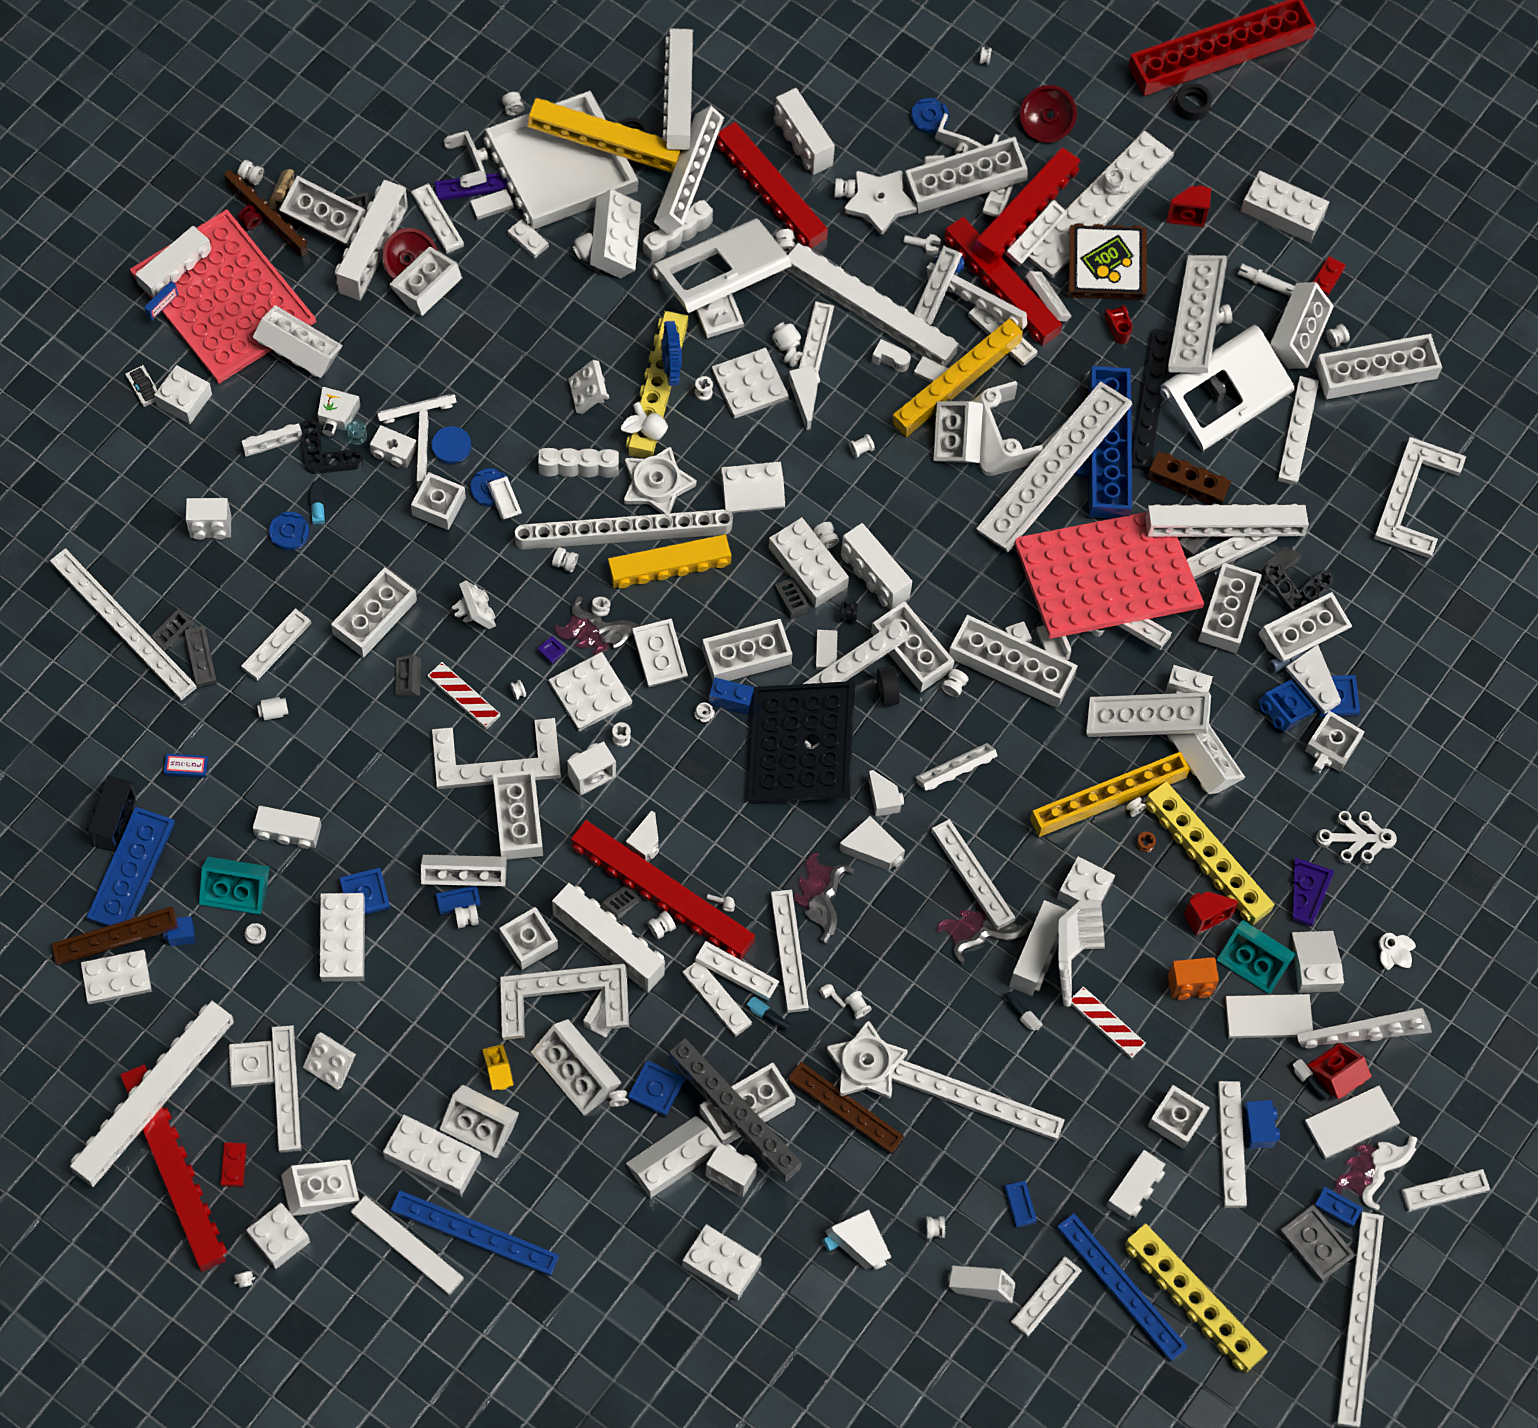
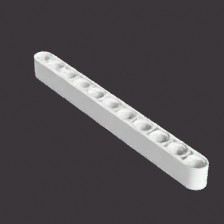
M711 510L524 524L518 526L515 530V543L518 548L526 550L724 535L732 530L733 516L728 510ZM725 520L728 523L722 524L720 521ZM701 522H707L708 524H707V525H701L700 523H701ZM686 523L688 526L682 527L680 524ZM661 525H667L668 527H667V528H661L660 526H661ZM646 526L648 529L642 530L640 527ZM621 528H627L628 530H627V531H621L620 529H621ZM606 529L608 532L602 533L600 530ZM581 531H587V532H589V533H587V534H581L580 532H581ZM566 532L568 535L562 536L560 533ZM541 534H547V535H549V536H547V537H541L540 535H541ZM523 535L528 536L526 539H521L520 537Z

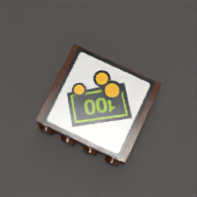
M1075 223L1069 226V286L1067 298L1145 299L1147 294V228H1142L1139 225L1123 227L1122 225H1112L1110 227L1103 226L1102 224L1084 226L1082 223Z

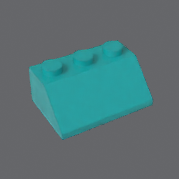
M207 857L202 866L199 905L261 915L268 887L270 866Z
M1242 920L1231 935L1217 961L1268 994H1271L1296 953Z

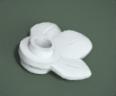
M1392 933L1383 934L1379 939V948L1381 950L1379 958L1383 967L1389 970L1396 964L1403 968H1410L1412 957L1409 951L1416 947L1415 943L1405 935L1396 937ZM1388 940L1392 943L1391 947L1388 945Z

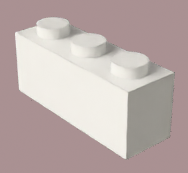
M259 806L253 831L254 835L261 840L273 839L281 844L288 845L293 843L301 848L309 849L310 847L316 848L322 825L318 817Z
M1143 1150L1108 1201L1107 1207L1127 1221L1131 1216L1136 1217L1142 1208L1139 1205L1143 1198L1148 1200L1154 1189L1151 1186L1153 1183H1159L1163 1178L1165 1172L1162 1170L1165 1164Z

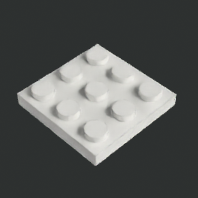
M766 348L712 366V373L734 419L786 401L789 398Z
M602 652L549 679L550 686L578 731L632 704V699Z

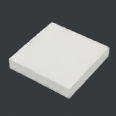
M272 1041L229 1044L231 1087L275 1084Z

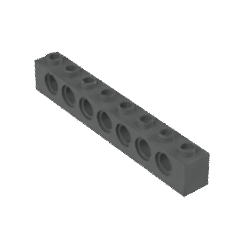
M686 1038L669 1051V1060L784 1183L801 1169L802 1161Z

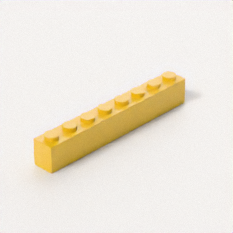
M536 98L529 114L527 126L529 128L673 173L681 153L679 149H667V141H663V138L657 135H651L638 129H632L619 123L594 117L581 111L550 103L547 100Z
M1009 318L894 413L893 425L905 437H908L937 412V402L951 401L1020 344L1023 331Z
M1180 751L1032 811L1030 821L1038 837H1041L1151 793L1166 781L1171 785L1186 779L1190 768Z

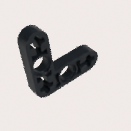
M307 419L302 423L306 469L309 473L322 474L356 470L362 467L363 455L359 450L351 449L322 453L318 422L314 419ZM308 426L313 427V436H309ZM309 443H316L318 447L315 450H309L307 445ZM312 456L316 457V467L312 466ZM343 457L346 459V464L343 462ZM352 457H356V462H352ZM337 458L340 462L338 465L332 466L329 464V460Z
M1271 562L1262 568L1263 578L1289 612H1293L1313 602L1330 588L1334 582L1332 573L1323 570L1316 573L1297 589L1278 563ZM1271 568H1274L1275 570L1273 572L1274 575L1269 574ZM1325 576V583L1318 586L1316 583H1319L1323 579L1322 577ZM1281 582L1286 583L1288 586L1286 593L1280 590ZM1307 586H1310L1314 590V594L1312 597H1309L1306 594L1305 590ZM1303 599L1297 603V607H1293L1294 600Z

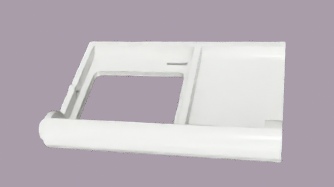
M755 218L653 264L651 271L656 280L659 279L660 282L664 281L689 313L791 267V262L787 254L763 224ZM717 253L721 255L732 269L689 290H684L672 275Z
M1253 325L1212 352L1208 373L1180 372L1161 385L1160 393L1165 400L1168 399L1173 402L1201 451H1204L1292 393L1294 385L1261 329ZM1224 370L1242 402L1214 422L1201 428L1183 396L1219 371Z

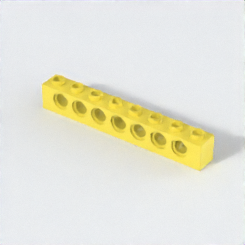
M665 311L664 317L659 319L658 329H660L659 335H655L653 346H656L655 351H651L649 357L651 366L646 368L644 379L647 381L645 385L641 386L640 396H642L640 404L647 417L651 413H657L662 418L664 417L672 387L668 385L664 369H658L660 366L663 367L661 342L664 334V322H675L682 349L688 326L687 315ZM654 400V401H656V402H655V403H649L648 401ZM640 430L637 433H632V436H628L626 447L629 448V456L645 459L654 455L657 440L640 437L639 435L642 434Z
M1167 781L1147 796L1145 803L1149 812L1159 818L1160 824L1173 834V838L1178 844H1182L1186 849L1187 855L1192 860H1196L1205 875L1210 876L1214 886L1219 891L1222 890L1227 897L1237 900V909L1246 922L1249 921L1253 926L1272 911L1274 903ZM1163 806L1171 807L1172 811H1166ZM1182 821L1186 826H1179L1176 822ZM1190 836L1197 837L1199 841H1192L1190 839ZM1203 852H1210L1212 857L1205 856ZM1217 867H1223L1226 872H1219ZM1230 883H1237L1239 885V888L1232 887ZM1244 898H1250L1253 903H1246Z
M1146 1223L1126 1241L1124 1246L1127 1253L1132 1258H1137L1141 1263L1142 1269L1157 1279V1285L1172 1295V1301L1187 1311L1186 1315L1194 1323L1197 1322L1202 1327L1203 1334L1209 1339L1212 1338L1217 1343L1219 1351L1224 1355L1227 1354L1233 1360L1232 1364L1236 1369L1246 1374L1266 1355L1267 1350ZM1151 1248L1154 1255H1146L1143 1249ZM1161 1263L1166 1264L1169 1271H1161L1158 1265ZM1173 1280H1181L1184 1287H1176ZM1189 1296H1196L1199 1299V1303H1191ZM1204 1312H1211L1214 1315V1319H1206ZM1224 1327L1228 1329L1230 1335L1223 1336L1219 1328ZM1235 1344L1243 1345L1245 1352H1238L1235 1349Z

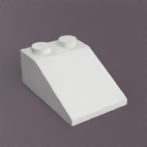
M1292 932L1293 952L1296 953L1294 962L1298 993L1340 991L1344 984L1334 932Z
M350 1160L295 1165L288 1168L281 1175L289 1211L292 1216L311 1214L360 1201Z

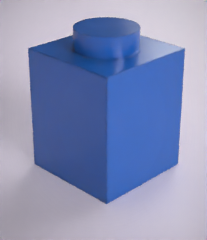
M191 916L177 918L179 928L163 933L164 940H168L170 946L195 943L194 924Z

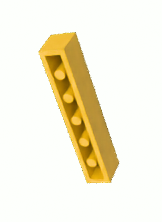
M726 534L608 558V568L614 588H627L632 584H646L656 579L666 580L671 576H685L690 572H704L710 568H724L731 564V552Z

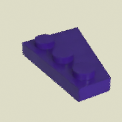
M1295 857L1293 921L1313 927L1333 878L1334 870Z

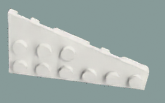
M1423 1008L1299 1033L1297 1036L1301 1047L1309 1049L1318 1045L1361 1040L1378 1041L1388 1037L1432 1033Z

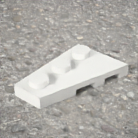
M1318 645L1286 666V671L1323 714H1326L1340 704L1341 699Z

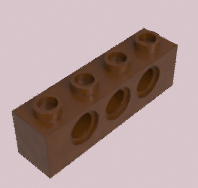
M1158 451L1147 477L1150 481L1208 505H1212L1214 502L1222 505L1232 482L1222 475H1215L1205 468H1198L1191 465L1188 461L1179 460L1169 453H1162ZM1168 469L1174 470L1175 473L1169 472ZM1186 477H1191L1194 480H1188ZM1205 484L1210 485L1212 488L1206 487Z

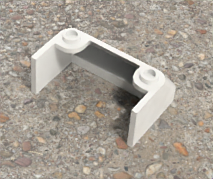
M1016 381L986 389L971 401L983 404L980 463L978 464L982 473L987 476H994L1029 466L1043 450L1042 445L1023 450L1019 441L1015 439L1002 440L990 408H994L1002 402L1015 399Z

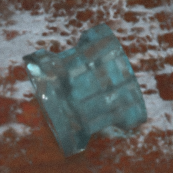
M360 420L351 421L346 428L348 440L352 444L360 445L367 439L366 425Z

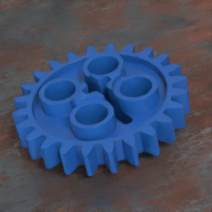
M665 321L661 342V358L668 385L674 386L678 385L680 381L682 349L675 322Z

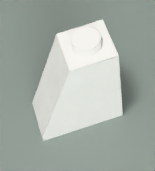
M871 816L840 842L839 849L844 854L888 871L893 866L897 868L904 861L905 850Z
M869 1210L826 1230V1234L866 1270L871 1267L877 1270L887 1265L885 1261L891 1258Z
M952 1266V1272L948 1276V1284L955 1293L1012 1303L1015 1282L1002 1269Z

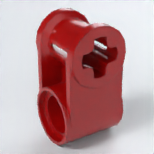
M1121 305L1120 308L1113 310L1105 309V320L1114 340L1119 344L1128 343L1133 326L1126 306Z

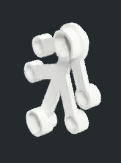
M1342 811L1338 816V822L1345 825L1354 834L1331 833L1329 830L1322 829L1317 833L1315 841L1318 846L1323 848L1330 846L1331 842H1355L1349 849L1342 851L1340 860L1343 863H1350L1353 856L1366 843H1375L1370 850H1364L1360 856L1363 863L1369 864L1382 848H1392L1396 843L1397 837L1392 830L1381 829L1371 820L1372 816L1367 811L1360 813L1358 821L1361 825H1366L1374 834H1367L1351 820L1349 812ZM1341 816H1346L1348 820H1343ZM1366 816L1368 820L1364 821L1361 817ZM1322 835H1327L1328 839H1323ZM1383 836H1388L1390 840H1385ZM1348 854L1350 859L1344 858L1343 855ZM1368 854L1371 859H1366L1364 855Z

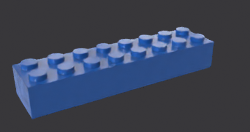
M1091 367L1088 376V396L1101 381L1131 400V368ZM1131 407L1089 456V517L1113 519L1130 516Z

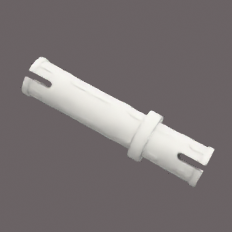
M1242 264L1241 269L1247 271V273L1239 270L1238 275L1254 281L1253 283L1262 284L1291 297L1292 292L1286 290V288L1293 291L1295 285L1265 274L1261 269L1256 270Z

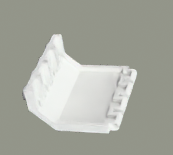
M1086 899L1079 901L1058 920L1059 971L1063 1004L1066 1007L1072 1004L1071 960L1083 949L1105 948L1101 900Z

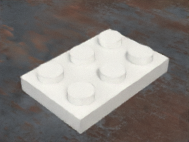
M672 618L632 628L648 687L688 677Z
M144 950L81 962L88 1004L152 992Z

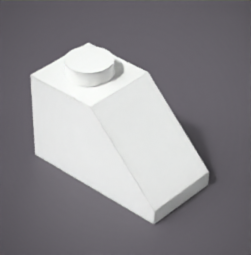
M869 771L868 782L875 815L900 813L901 805H904L903 794L898 792L897 785L875 771Z
M653 811L648 814L626 840V847L646 861L649 858L653 859L659 851L656 817Z

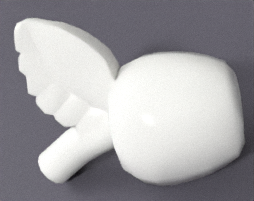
M640 402L635 403L633 407L637 415L629 416L621 425V430L627 433H637L641 430L642 434L652 440H660L668 429L666 421L657 413H651L647 417Z

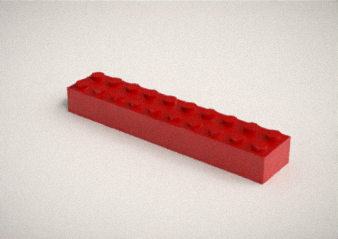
M1287 0L1132 53L1128 68L1143 96H1147L1311 39L1316 24L1302 0Z

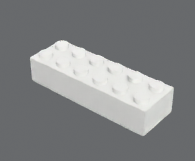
M1015 137L906 170V182L913 201L917 205L918 214L1027 180V166Z
M386 180L383 181L381 186L377 187L373 202L370 201L367 207L366 216L360 220L358 232L353 234L350 247L344 251L342 263L336 267V284L340 294L361 301L382 259V250L386 240L391 234L396 232L408 208L406 187Z
M1431 334L1319 354L1315 364L1325 399L1437 379L1442 369Z
M969 615L966 616L949 651V655L953 660L1056 708H1059L1078 665Z
M568 883L552 900L553 915L613 965L625 964L627 976L648 993L664 976V957L655 950L653 952L648 948V944L639 937L637 939L632 935L629 927L624 924L621 926L612 913L604 912L596 900L587 898L580 887Z

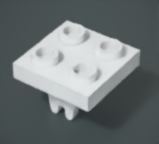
M732 293L696 309L707 338L744 327Z
M592 360L569 378L576 412L579 414L585 413L596 403H604V399H609V394H607L604 384L605 378L602 376L600 364L597 360Z
M468 581L460 583L464 598L452 606L454 610L459 609L455 616L467 615L463 619L466 623L476 621L488 629L495 627V614L487 603L489 601L487 593Z
M320 1032L315 1037L303 1068L339 1090L343 1086L356 1054Z

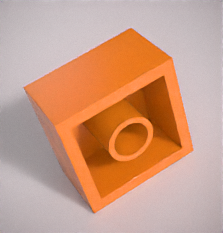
M1215 957L1173 961L1168 973L1171 999L1187 1000L1193 996L1208 998L1213 995L1219 982Z

